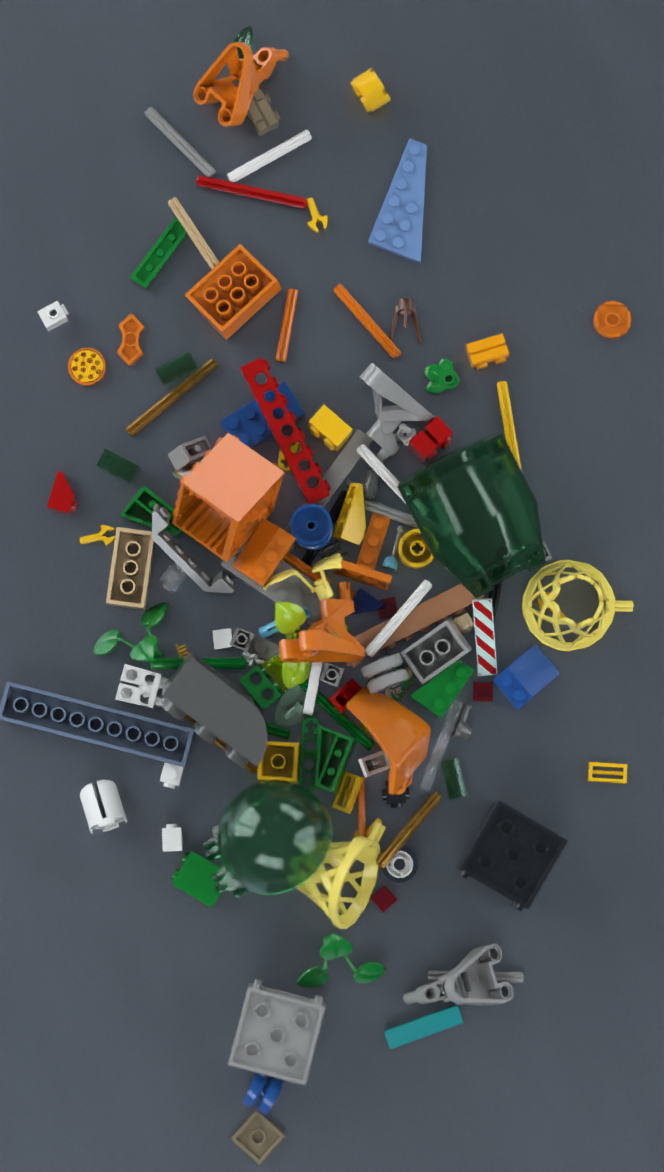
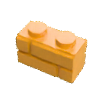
M503 333L468 343L465 346L471 367H477V370L488 367V363H503L509 357Z

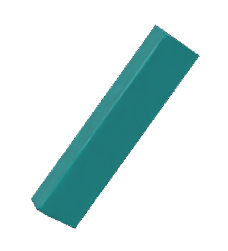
M453 1005L384 1030V1034L390 1049L462 1024L463 1020L458 1006Z

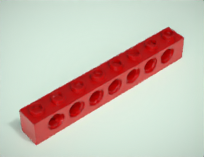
M258 357L239 367L307 504H314L330 496V485L326 479H322L320 475L322 469L318 462L314 463L311 457L314 455L309 445H305L303 441L305 435L301 428L297 429L294 423L297 421L292 411H288L286 407L288 401L284 394L280 395L277 389L279 383L275 376L271 377L268 371L271 369L268 361ZM259 373H263L266 377L263 384L256 382V376ZM271 390L274 393V399L268 402L265 400L264 394L266 391ZM276 408H281L283 411V415L279 419L273 416V411ZM285 425L291 427V433L288 436L282 434V427ZM294 442H298L300 445V450L297 453H292L290 450V446ZM303 459H306L309 464L305 470L299 468V462ZM310 477H316L317 484L314 487H309L307 484Z

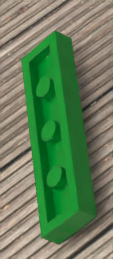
M175 217L130 276L133 281L144 289H147L188 234L178 218Z

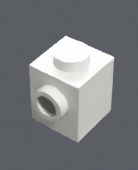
M58 301L37 311L48 332L68 321L66 315L69 313L64 304L59 305Z
M165 762L160 781L164 782L163 786L173 789L175 785L180 786L184 767Z
M166 824V828H162L163 852L183 851L182 827H178V824Z

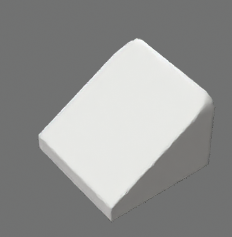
M231 628L212 631L214 650L234 648L230 645L232 639Z

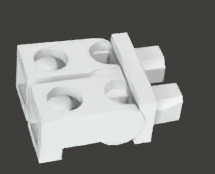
M124 664L120 681L138 685V687L119 683L115 700L153 709L154 707L163 708L164 704L162 702L165 700V697L158 696L157 693L159 688L162 689L169 679L162 677V674Z

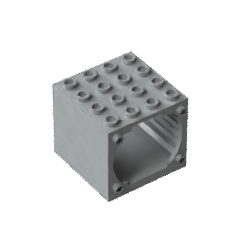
M255 979V982H250L247 989L228 1065L305 1085L325 1010L323 997L315 995V998L311 999L262 986L263 981Z

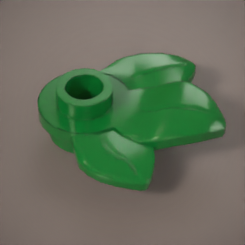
M442 358L439 365L433 364L424 368L425 375L431 380L425 388L429 393L440 394L445 389H454L459 384V376L454 372V365L446 358ZM448 377H452L451 382L446 381Z

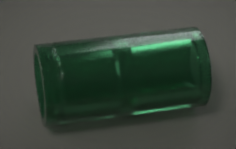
M187 351L155 368V371L163 385H166L194 370L197 366L191 354Z
M456 758L441 762L449 800L468 796L460 759Z

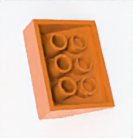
M239 244L185 294V297L227 340L282 288L278 280Z

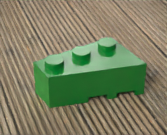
M143 485L120 514L121 518L152 529V513L154 505L158 504L160 507H164L170 515L169 525L163 530L168 531L171 536L179 538L183 531L172 524L174 508Z
M458 659L409 697L441 719L474 670Z
M318 725L315 786L337 795L357 740Z

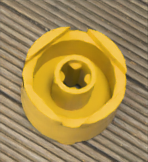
M372 67L350 82L358 97L362 96L360 100L367 112H373L391 101L390 96L386 93L383 84Z
M423 529L408 531L401 537L398 544L400 561L411 569H423L429 566L437 551L436 541L430 533ZM415 545H419V548L422 549V551H419V554L412 550V548H415Z

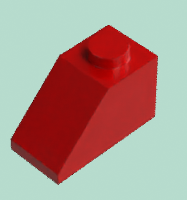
M58 470L47 508L71 516L72 511L75 512L78 501H76V496L62 471Z

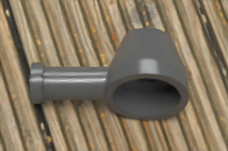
M463 703L459 719L456 721L451 733L452 738L468 740L472 728L465 722L472 706Z

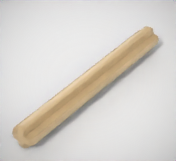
M176 197L168 201V205L212 270L219 264L218 259Z

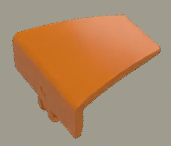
M364 686L346 704V707L369 730L392 762L389 776V794H402L411 784L413 772L427 756L431 728L428 723L399 702L380 692L370 694L368 687Z

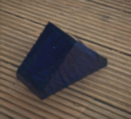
M360 588L352 599L355 612L349 614V616L386 609V604Z

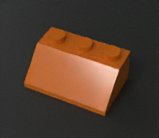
M264 519L232 567L264 588L267 581L272 577L296 542V538Z

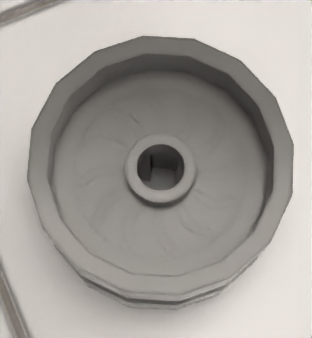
M400 653L382 657L360 669L363 677L366 679L377 677L367 684L370 694L385 690L409 679L406 669L393 671V669L401 666L403 663Z

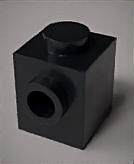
M385 781V789H382V800H386V804H391V808L402 807V803H406V799H410L409 787L402 794L392 795L389 794V781Z

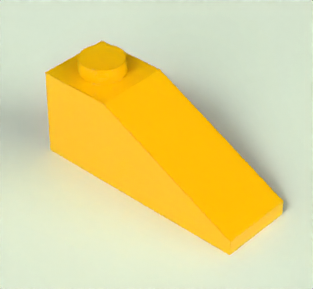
M350 483L333 532V537L352 545H360L364 539L366 529L363 485L360 483Z

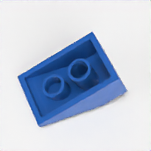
M535 644L494 678L492 682L515 710H518L557 677L560 672Z

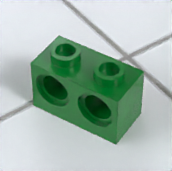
M256 666L239 680L264 711L282 697L280 694L282 690L276 682L271 683L268 677L270 675L264 667L259 668ZM254 674H258L262 678L261 682L257 685L252 684L250 681ZM266 689H270L274 693L270 700H266L262 696L263 691Z

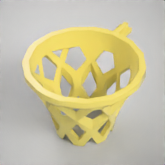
M559 560L542 567L529 580L522 596V614L529 631L542 644L558 651L566 652L591 646L603 637L613 621L615 612H633L634 608L633 601L615 600L612 587L602 572L588 563L573 560ZM566 567L574 568L579 572H564V569ZM560 574L568 575L566 577L559 578ZM555 575L551 583L542 587L541 579L544 576ZM575 578L591 583L599 596V606L593 618L578 624L569 618L560 617L559 605L554 602V599L559 594L560 584ZM553 586V591L547 596L544 590ZM539 594L544 602L540 612L532 608V601ZM604 599H605V601H606V610H605V611H604ZM547 606L553 610V617L544 615ZM533 614L538 616V622H536V619ZM542 620L552 623L555 632L544 633L541 629ZM599 621L598 629L588 633L592 626ZM559 624L568 625L570 629L561 632ZM590 625L585 632L580 630L583 627ZM572 632L580 635L573 642H566L562 636ZM552 636H557L559 640L552 638Z
M375 823L368 838L359 836L350 842H323L307 838L306 842H301L297 847L303 856L291 858L289 866L296 874H288V882L314 901L332 920L336 928L348 929L353 925L370 900L380 867L376 864V859L381 855L378 843L386 827L381 823ZM355 859L364 863L363 870L349 872ZM307 863V866L313 873L305 874L298 864ZM329 863L334 869L326 871L324 864ZM362 877L361 886H359L355 879ZM348 881L357 892L355 898L340 896L344 882ZM321 883L328 895L320 893L316 884ZM344 903H352L346 910Z

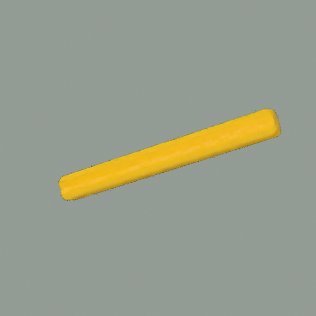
M506 381L497 382V390L509 462L513 469L512 474H519L522 472L508 385Z

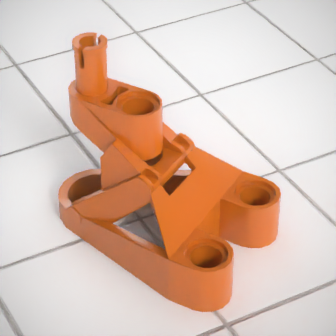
M244 42L229 44L198 81L193 93L194 100L199 105L215 104L219 100L223 103L218 113L219 123L222 126L241 125L248 113L252 98L259 89L258 86L263 80H267L270 77L277 61L287 60L289 57L288 51L286 49L276 50L274 47H266L260 49L253 56L248 44ZM237 47L243 51L244 59H239ZM227 63L231 76L216 79ZM236 80L239 81V86L234 83Z
M346 582L338 583L339 599L320 601L322 618L312 623L308 630L299 632L298 639L279 641L281 662H353L365 658L364 647L360 646V643L345 630L344 617L355 612L354 601L351 600L350 582H347V584Z

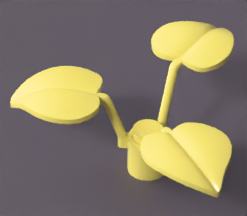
M336 553L313 564L312 573L320 571L321 579L314 582V587L296 570L289 569L272 576L265 584L264 591L268 586L291 575H296L310 588L312 593L316 592L320 601L328 599L334 593L326 580L324 570L341 569L343 558L340 556V553Z

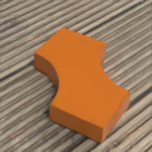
M132 313L118 325L122 332V344L117 350V354L129 367L143 355L139 347V337L145 328Z

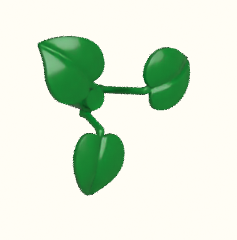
M159 603L145 611L141 618V624L146 626L149 636L145 637L139 644L134 645L119 637L120 632L113 629L107 631L98 639L94 646L93 654L99 656L106 655L116 647L118 641H122L132 647L130 657L133 660L151 662L154 661V658H160L162 651L157 647L158 638L152 635L150 627H155L162 621L169 603Z
M331 933V935L324 937V945L320 949V956L324 959L323 968L313 967L308 969L298 978L296 985L314 988L325 984L330 977L329 973L326 972L328 960L344 957L355 973L353 980L361 984L371 983L379 979L385 973L386 968L378 962H367L361 965L359 969H356L347 956L352 951L351 943L343 937Z

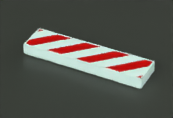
M492 599L472 600L478 676L497 675Z

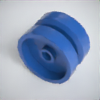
M307 504L301 506L293 513L290 520L292 536L296 538V543L306 550L315 551L322 549L329 544L333 537L334 527L330 514L319 505Z
M256 1072L242 1104L253 1107L257 1099L260 1098L261 1100L257 1107L258 1111L267 1115L281 1092L284 1080L272 1077L270 1081H267L268 1075Z

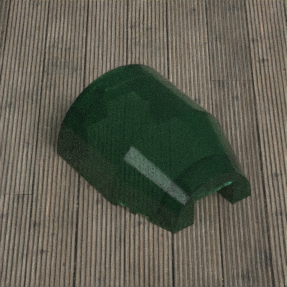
M502 432L480 438L440 457L412 473L397 485L433 557L451 572L476 598L494 590V585L525 569L530 572L546 563L537 501Z

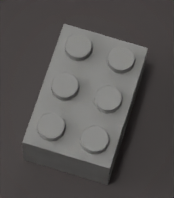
M449 618L403 650L401 655L420 682L424 684L470 652L472 648L452 619Z

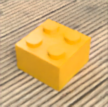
M323 405L309 420V432L317 439L321 437L324 440V445L331 451L335 450L338 452L353 435V429L326 405Z
M267 741L264 756L258 765L257 780L259 782L298 784L300 744Z

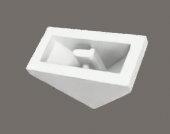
M384 750L358 759L365 778L391 768V761Z

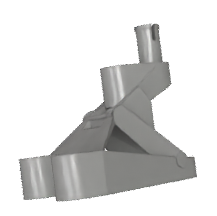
M371 363L360 376L373 389L374 414L377 417V421L366 434L382 447L375 456L383 464L390 455L394 456L399 450L393 431L402 421L424 420L429 424L435 417L377 366ZM382 397L396 405L382 406Z
M490 944L472 949L454 969L449 970L447 974L436 977L437 981L420 986L416 991L405 993L403 996L404 1002L410 1005L417 1002L426 1004L443 1000V1002L452 1001L456 1005L491 1006L511 1000L513 997L512 986L508 982L497 983L492 967L493 964L500 962L502 959L500 947L497 944ZM461 973H464L465 980L469 990L468 992H465L463 981L460 975Z

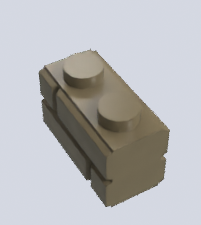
M261 89L254 94L247 113L259 136L279 126L278 120L281 119L277 110H272L269 105L272 103L267 93L263 94Z

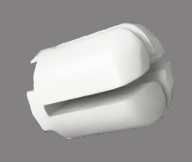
M97 781L106 818L95 785L93 783L87 784L80 791V799L90 833L94 834L93 830L102 829L103 832L118 828V823L122 821L128 822L117 786L113 781Z

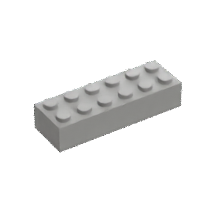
M249 540L228 563L226 561L221 563L223 569L272 602H291L299 605L301 608L307 607L311 617L306 619L304 623L309 627L312 623L322 618L321 604L316 592L312 593L310 588L296 575H291L284 580L268 586L264 591V588L232 567ZM282 561L272 576L285 570L296 569ZM296 570V571H297L301 576H303L313 587L315 586L313 580H311L310 578H308L307 576H305L304 574H302L301 572H299L298 570ZM333 595L328 599H338V597Z

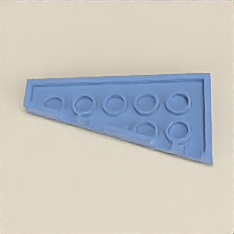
M409 138L368 243L421 264L427 145Z

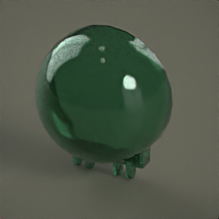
M279 779L261 781L240 791L223 811L219 824L212 828L214 837L203 843L204 850L208 851L206 858L213 860L220 857L223 866L222 870L212 875L214 882L221 881L215 885V890L222 892L229 889L230 893L236 898L248 892L271 895L292 890L308 880L325 859L331 844L332 825L325 805L310 790L297 783Z

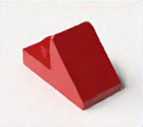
M351 678L337 692L330 696L329 700L340 713H343L347 709L346 704L362 688Z

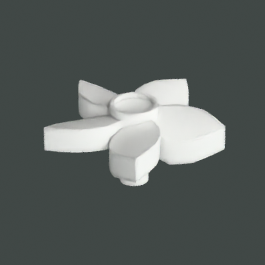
M243 652L242 654L250 667H252L253 663L259 666L260 663L264 664L265 662L257 659L258 656L256 654Z

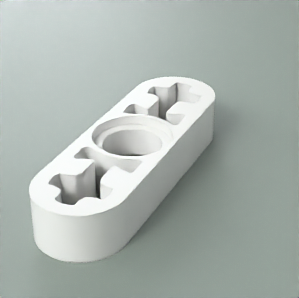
M323 662L312 663L303 714L313 715Z

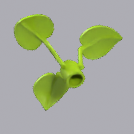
M291 602L275 603V625L278 631L285 634L287 639H298L299 632L304 631L299 626L306 620L305 611L299 605ZM283 662L282 679L285 687L292 688L305 682L310 676L311 664Z

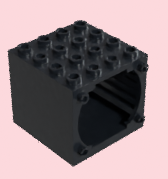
M497 800L493 803L456 868L459 869L457 874L466 879L468 876H471L513 901L511 906L517 910L529 909L568 840L502 801Z

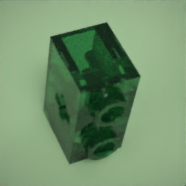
M106 448L96 464L98 469L131 486L141 470L138 465Z

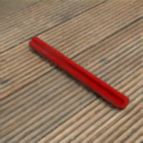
M202 175L197 177L196 185L200 187L305 209L307 205V198Z

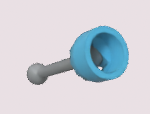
M401 525L397 527L398 533L392 554L383 561L382 568L386 570L397 571L398 560L395 558L401 533L404 532V527Z

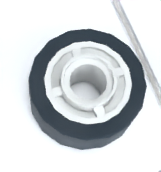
M402 846L385 868H382V871L391 881L397 883L406 882L416 874L418 868L417 857L409 848ZM397 859H403L405 862V867L401 870H397L394 867V862Z

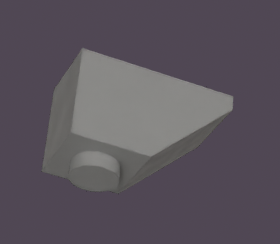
M205 435L179 445L168 454V457L176 471H179L202 460L204 454L209 449L212 450L213 447Z

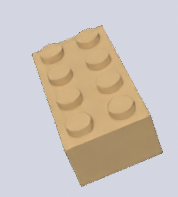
M117 527L106 597L107 605L146 610L155 541L152 539L151 531Z

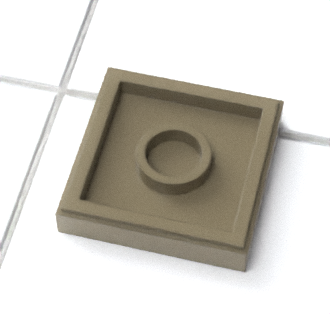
M256 1109L231 1137V1140L260 1165L286 1135Z

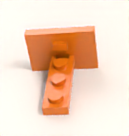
M372 513L356 564L342 560L341 569L334 568L333 574L388 591L392 576L375 571L374 569L391 518Z

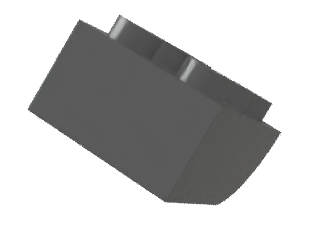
M190 651L162 687V696L165 697L162 707L179 721L186 714L197 722L193 725L195 728L194 732L208 743L213 745L216 739L220 738L228 744L224 749L226 751L225 755L240 767L244 768L249 761L258 766L267 746V729L258 704L249 694Z

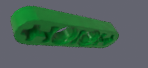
M313 717L306 718L302 724L298 783L303 792H311L315 788L318 725L320 724ZM310 720H313V724H316V728L312 730V734L316 733V738L311 736L304 737V733L309 734V728L305 727V725ZM308 739L315 742V748L311 751L306 750L304 747V743ZM304 760H313L314 767L311 770H306L303 767ZM302 771L306 773L314 772V776H309V781L313 782L309 789H305V786L302 785V781L306 780V775L302 776Z

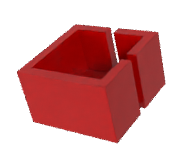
M439 416L425 427V432L421 430L409 441V449L423 464L426 461L430 463L437 456L440 448L444 450L452 443L453 432Z

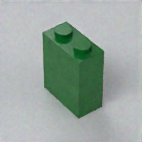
M193 850L190 853L186 852L181 860L183 863L181 869H176L171 877L174 880L172 885L212 908L232 873Z

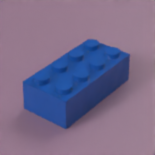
M284 381L279 384L277 389L280 395H285L288 401L286 407L289 412L292 411L294 413L296 422L305 417V412ZM271 390L264 394L265 400L269 402L274 399V393ZM253 400L220 421L226 434L236 435L242 443L251 449L256 448L273 437L256 400ZM274 409L273 416L276 419L281 418L283 415L282 409ZM289 425L283 426V427H282V431L285 430L286 428L290 427V426H289Z

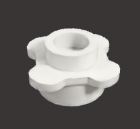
M404 423L400 424L398 432L394 434L395 439L408 446L409 441L416 435V430L411 429Z

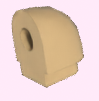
M469 611L451 618L461 634L472 631L474 621Z

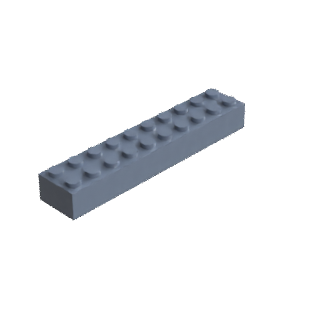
M8 681L0 705V720L185 768L195 735L194 729Z

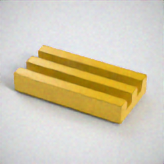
M588 762L587 781L627 784L628 764ZM593 766L623 768V772L593 770ZM592 774L623 776V779L592 778Z
M345 771L332 808L351 814L364 778Z

